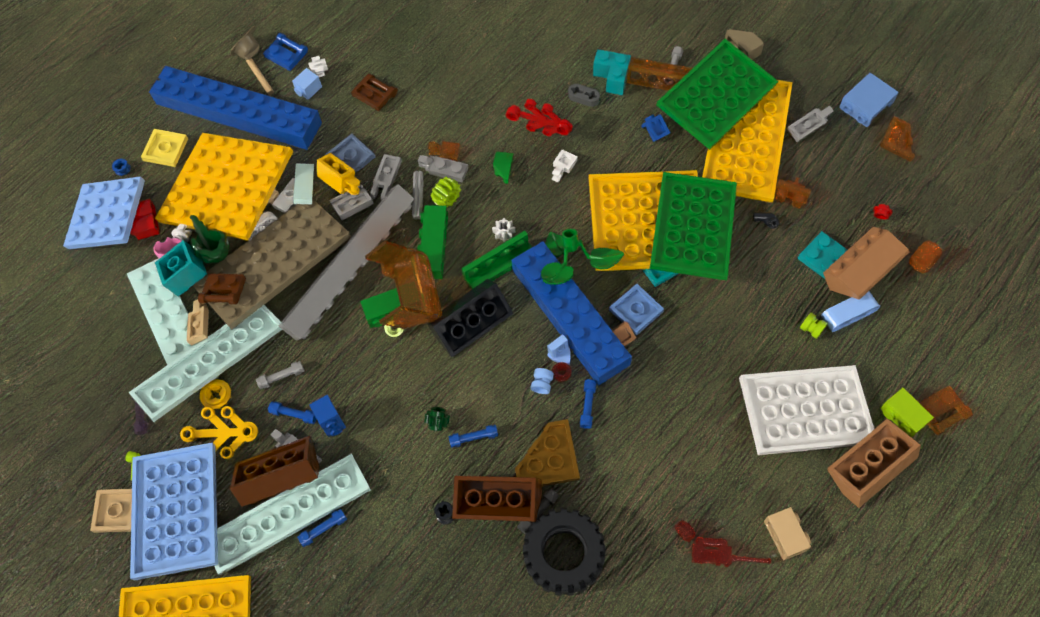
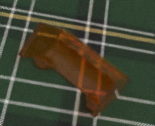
M384 241L365 255V259L381 264L382 273L386 277L395 279L401 306L380 319V324L405 329L433 322L442 316V309L430 262L425 253Z

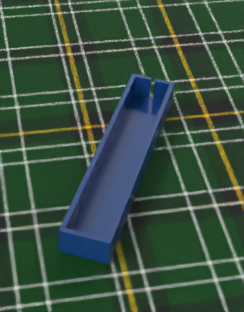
M165 66L159 75L160 81L156 80L149 91L157 105L308 150L322 124L318 110Z

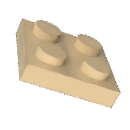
M132 489L97 490L90 531L93 533L131 532Z

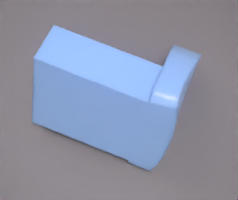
M562 334L547 345V355L554 362L570 365L571 353L568 340Z

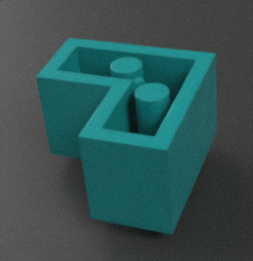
M597 49L593 64V76L607 78V93L623 95L630 70L631 55Z

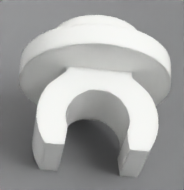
M179 224L171 233L173 238L188 242L192 231L185 230L186 224Z

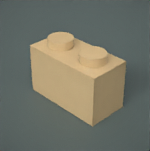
M791 507L767 516L764 520L783 561L807 552L811 548L810 537L807 532H803L800 526L801 520Z

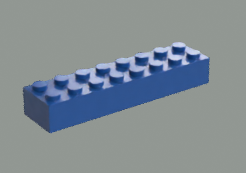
M542 241L512 259V270L559 334H563L566 337L573 353L599 386L629 367L632 356L572 278L566 283L559 285L543 282L541 277L543 267L549 263L560 262Z

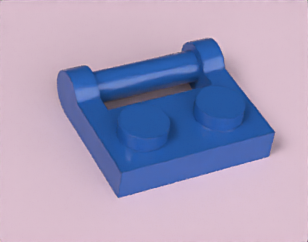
M279 33L276 36V40L263 54L265 58L291 71L306 55L308 47L303 44L299 45L286 38V35ZM285 44L297 50V52L293 53L292 51L282 47V45Z

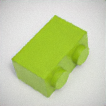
M904 388L900 389L880 408L887 419L892 420L898 428L911 438L934 418Z

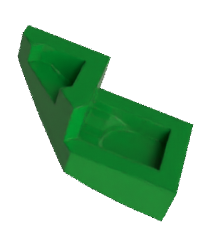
M496 151L493 162L495 175L502 177L503 182L508 184L514 153Z

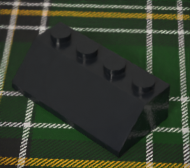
M486 279L427 320L426 324L447 353L454 357L513 315V312L497 284Z

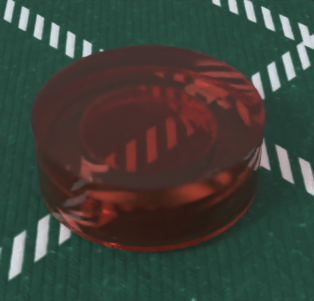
M681 520L675 525L676 532L686 542H690L695 538L694 529L686 521Z

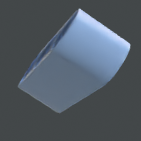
M868 291L860 300L851 297L827 309L821 314V317L828 323L829 329L835 332L874 313L880 308V305L870 291Z

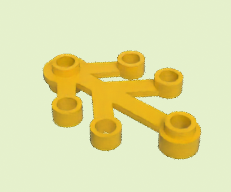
M225 406L221 410L222 417L230 419L238 427L229 428L215 414L213 408L205 407L201 411V416L204 419H209L218 429L197 430L195 427L186 426L181 430L180 437L185 442H194L197 438L218 437L213 442L217 451L229 437L238 436L229 447H223L220 451L222 458L230 459L245 441L251 442L256 439L258 427L252 422H244L232 407ZM227 409L231 411L229 416L225 415ZM207 410L211 411L209 417L205 415ZM247 428L250 429L249 435H245V429ZM189 430L191 435L187 438L185 433ZM226 449L230 450L229 456H225Z

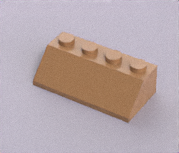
M872 227L823 274L829 290L860 300L910 251L888 230Z
M886 419L828 467L827 470L842 494L860 508L919 457L921 445L890 420Z

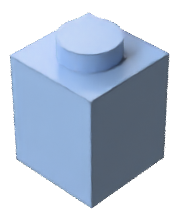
M307 68L292 81L296 94L300 97H305L307 100L322 88L319 76Z

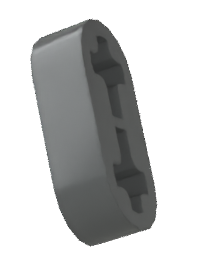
M573 84L568 89V97L571 101L594 107L599 103L600 94L595 89L580 84Z

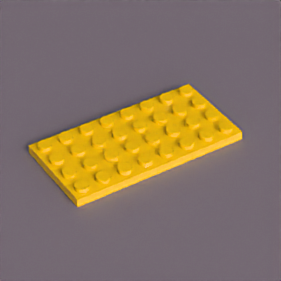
M778 80L777 85L715 146L707 150L703 178L737 182L736 196L773 203L793 82Z

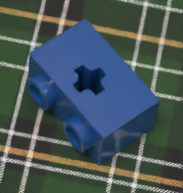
M328 395L309 404L328 437L336 436L346 428Z

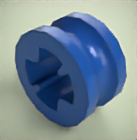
M117 159L112 164V169L119 176H124L130 172V165L125 159Z

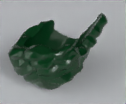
M191 215L190 219L193 221V226L197 233V237L191 239L192 249L195 252L194 255L205 263L223 261L230 249L226 234L217 229L209 230L203 221H200L197 216Z

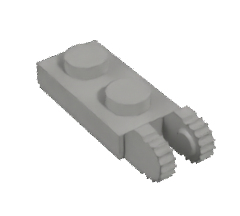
M383 155L370 193L372 199L377 197L379 188H383L381 201L391 190L402 162L401 157Z

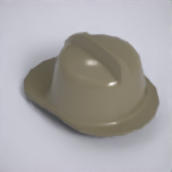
M255 25L233 46L230 52L231 56L238 55L245 60H249L258 53L259 44L253 37L256 29Z

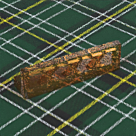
M631 57L626 83L669 91L693 68ZM631 72H639L642 77L638 80L632 79ZM656 75L659 80L654 83L650 82L647 77ZM673 78L676 83L670 86L664 80Z

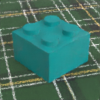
M184 240L155 262L162 285L178 297L207 274L202 259L194 255L195 252L192 246Z

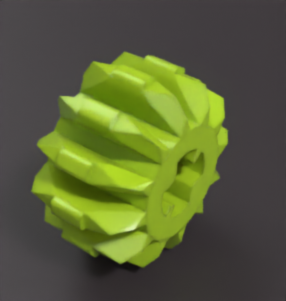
M446 176L440 179L438 183H435L436 186L432 188L433 192L430 195L436 205H443L448 208L460 196L461 188L456 180Z

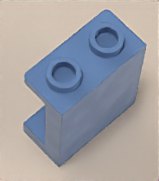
M869 73L843 97L840 108L859 123L868 127L874 117L886 106L890 107L894 103L899 92L872 73Z

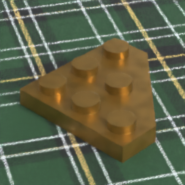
M568 419L549 422L545 426L543 432L529 448L523 460L516 466V477L542 479V486L580 480Z

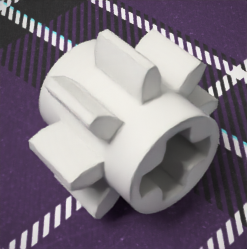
M319 56L312 57V62L308 63L310 71L319 77L325 76L324 72L328 71L325 58L320 59Z
M505 218L495 221L496 227H492L495 239L503 240V242L511 239L512 233H516L515 227H512V220L508 221Z

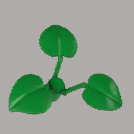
M572 228L566 229L562 232V236L550 232L545 244L555 257H560L564 254L563 264L553 262L545 265L541 271V277L543 282L551 285H559L569 281L573 277L574 269L566 266L568 253L576 251L579 246L586 257L591 259V266L597 269L613 267L624 256V252L609 248H596L591 251L590 255L584 247L582 240H578L577 230Z

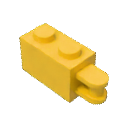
M332 153L317 159L318 178L340 194L346 191L351 195H358L360 193L358 187L360 181L355 177V170Z

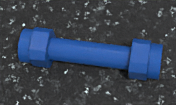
M591 379L585 380L584 383L585 401L583 415H581L580 427L586 429L592 428L593 393H596L597 382Z
M273 401L268 407V412L273 415L279 416L284 414L303 419L304 423L315 424L317 420L311 410L304 412L285 407L282 403Z
M488 425L484 430L463 435L458 433L449 436L451 448L460 447L461 443L485 437L493 439L498 437L496 425Z
M342 509L332 513L333 517L311 531L307 532L305 530L300 533L297 538L303 547L313 543L312 539L336 524L341 525L344 523L347 517Z

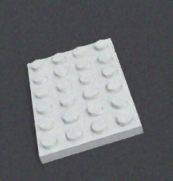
M855 365L746 374L739 377L758 455L855 446L874 430Z

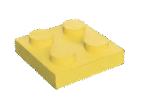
M154 129L141 158L146 162L176 167L188 137L185 134Z

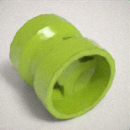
M810 312L800 326V329L810 332L811 336L817 339L828 323L824 320H818L816 315Z

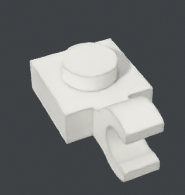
M561 150L553 162V166L556 168L552 172L554 175L552 180L559 182L564 171L570 173L577 162L578 156Z

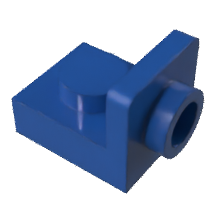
M653 114L645 118V123L641 125L642 128L646 127L653 142L670 134L661 114L656 117Z

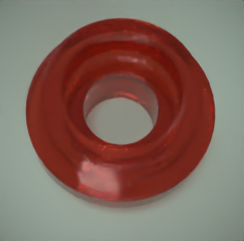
M564 362L555 364L552 368L553 378L560 382L568 380L571 376V367ZM560 370L565 371V374L560 375L558 374V372Z

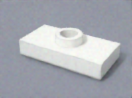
M295 178L291 179L272 204L275 209L286 213L296 205L293 203Z

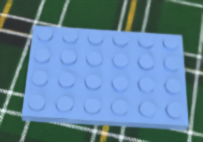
M212 442L133 457L130 579L140 580L218 565L215 444Z

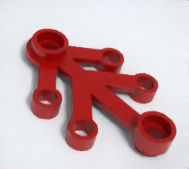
M527 99L524 105L533 114L520 111L521 109L516 105L508 107L505 114L511 121H518L519 117L528 119L526 129L531 132L544 127L542 133L546 136H552L554 133L568 135L573 129L572 124L568 120L560 119L553 112L554 108L551 104L545 103L540 111L536 108L537 103L533 99Z

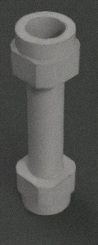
M679 46L674 47L672 51L671 64L663 80L666 84L671 85L674 82L675 70L683 54V48Z
M301 361L291 363V367L269 376L265 374L259 376V378H256L259 389H265L270 387L272 382L292 374L300 375L305 370Z

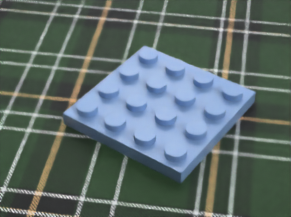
M142 177L82 184L63 246L67 249L128 243L145 180Z

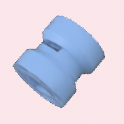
M544 368L535 369V379L531 384V390L539 394H549L551 390L550 382L553 380L554 373Z

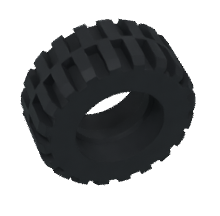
M561 508V511L555 512V509L549 510L546 516L542 514L537 517L538 521L536 523L532 522L529 532L525 535L523 555L527 572L533 578L536 585H540L548 593L551 591L559 596L562 594L571 596L578 591L581 593L589 585L592 586L602 572L606 553L603 534L599 532V526L596 522L592 523L590 521L591 517L586 514L584 516L580 515L578 510L573 509V512L567 511V508ZM567 533L576 536L582 542L585 555L582 563L577 568L570 571H559L547 563L544 557V547L546 542L554 535Z

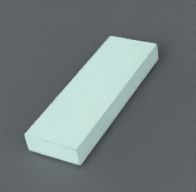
M296 163L294 204H312L314 164Z

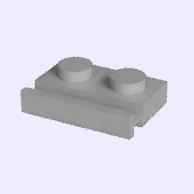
M362 184L358 186L360 189L358 195H351L345 192L330 200L331 205L341 220L374 204Z

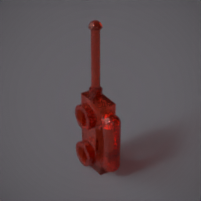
M698 537L695 543L692 544L691 562L716 564V566L725 565V567H729L732 561L771 564L770 558L732 555V546H728V542L725 539ZM705 546H706V547H719V550H717V549H705Z

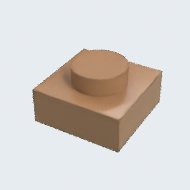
M626 321L612 329L623 346L636 339L635 334Z

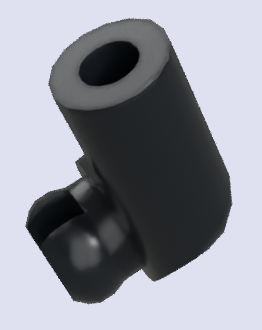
M753 212V221H763L771 229L779 226V220L773 213Z

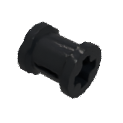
M442 501L435 506L434 513L441 524L448 525L453 522V508L449 502ZM445 510H448L449 514H445L444 517H442L441 512H445Z

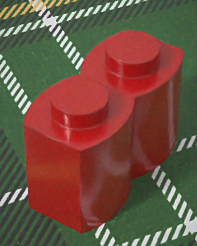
M151 199L139 201L130 233L132 236L135 235L138 240L160 234L159 224L155 219L157 215L156 208Z

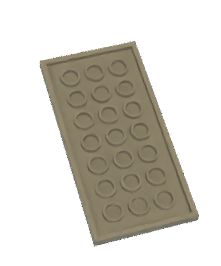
M312 199V204L295 205L279 217L277 221L271 223L250 241H247L223 261H220L208 270L207 274L196 282L193 287L198 293H202L208 274H244L246 281L237 305H231L227 302H208L212 309L232 330L351 238V235ZM211 294V295H229V294Z

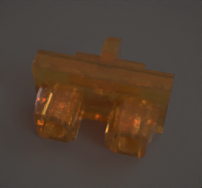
M796 177L795 182L779 179L775 189V200L785 202L786 197L793 199L791 205L800 209L803 204H806L811 190L804 188L805 185L799 184L800 178Z

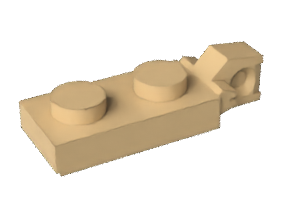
M198 299L193 301V311L188 313L187 342L191 346L208 338L209 310L207 304H200Z

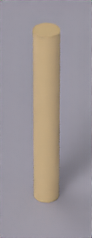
M252 58L246 60L267 94L272 95L274 90Z

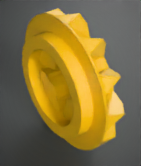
M219 379L212 380L202 387L200 401L205 407L220 409L222 406L227 405L228 400L231 398L232 390L225 381ZM211 391L219 393L221 398H213L214 396Z

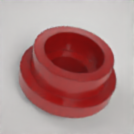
M879 204L873 208L874 217L882 220L889 219L893 212L885 204Z

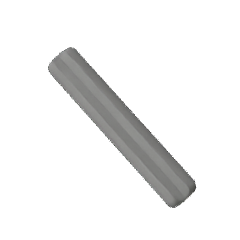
M415 171L413 173L414 200L412 203V216L415 220H420L421 212H423L422 171Z

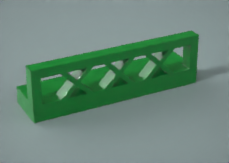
M526 231L521 232L462 268L463 278L471 290L486 279L493 281L512 269V259L532 248L528 242Z

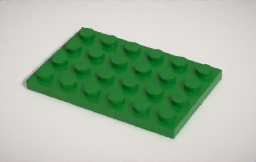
M724 39L657 101L656 106L710 150L777 85L778 80L727 39Z
M663 172L650 269L726 281L728 278L737 182Z

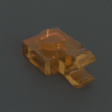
M442 141L441 146L436 142H429V155H440L441 158L458 161L460 143Z

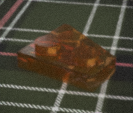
M894 116L887 127L880 147L911 162L915 157L911 150L913 144L911 125Z

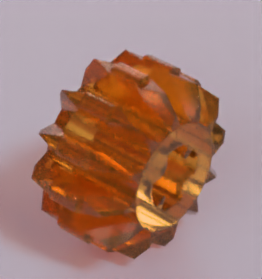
M928 240L915 250L909 259V263L917 272L926 273L937 263L943 251L935 242L933 243Z

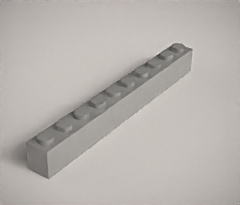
M399 184L394 186L278 326L295 340L305 339L311 332L309 329L313 323L316 325L323 317L321 313L324 309L328 310L333 305V298L336 295L342 294L346 289L344 286L348 280L351 282L357 275L355 271L359 266L362 268L368 262V255L376 252L380 247L378 243L381 239L385 240L391 233L389 231L392 226L395 227L402 218L400 216L403 212L407 213L413 206L411 202L414 198Z

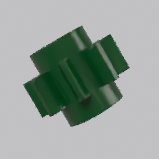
M432 407L425 414L424 423H429L428 428L430 430L442 431L443 427H447V424H449L450 415L445 414L446 410L442 407Z

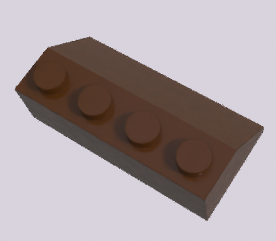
M307 436L236 463L230 490L240 505L243 507L248 504H254L261 499L273 497L277 493L294 489L296 486L310 483L317 479L319 463L312 438Z
M454 476L452 519L535 522L541 504L542 479L529 477Z

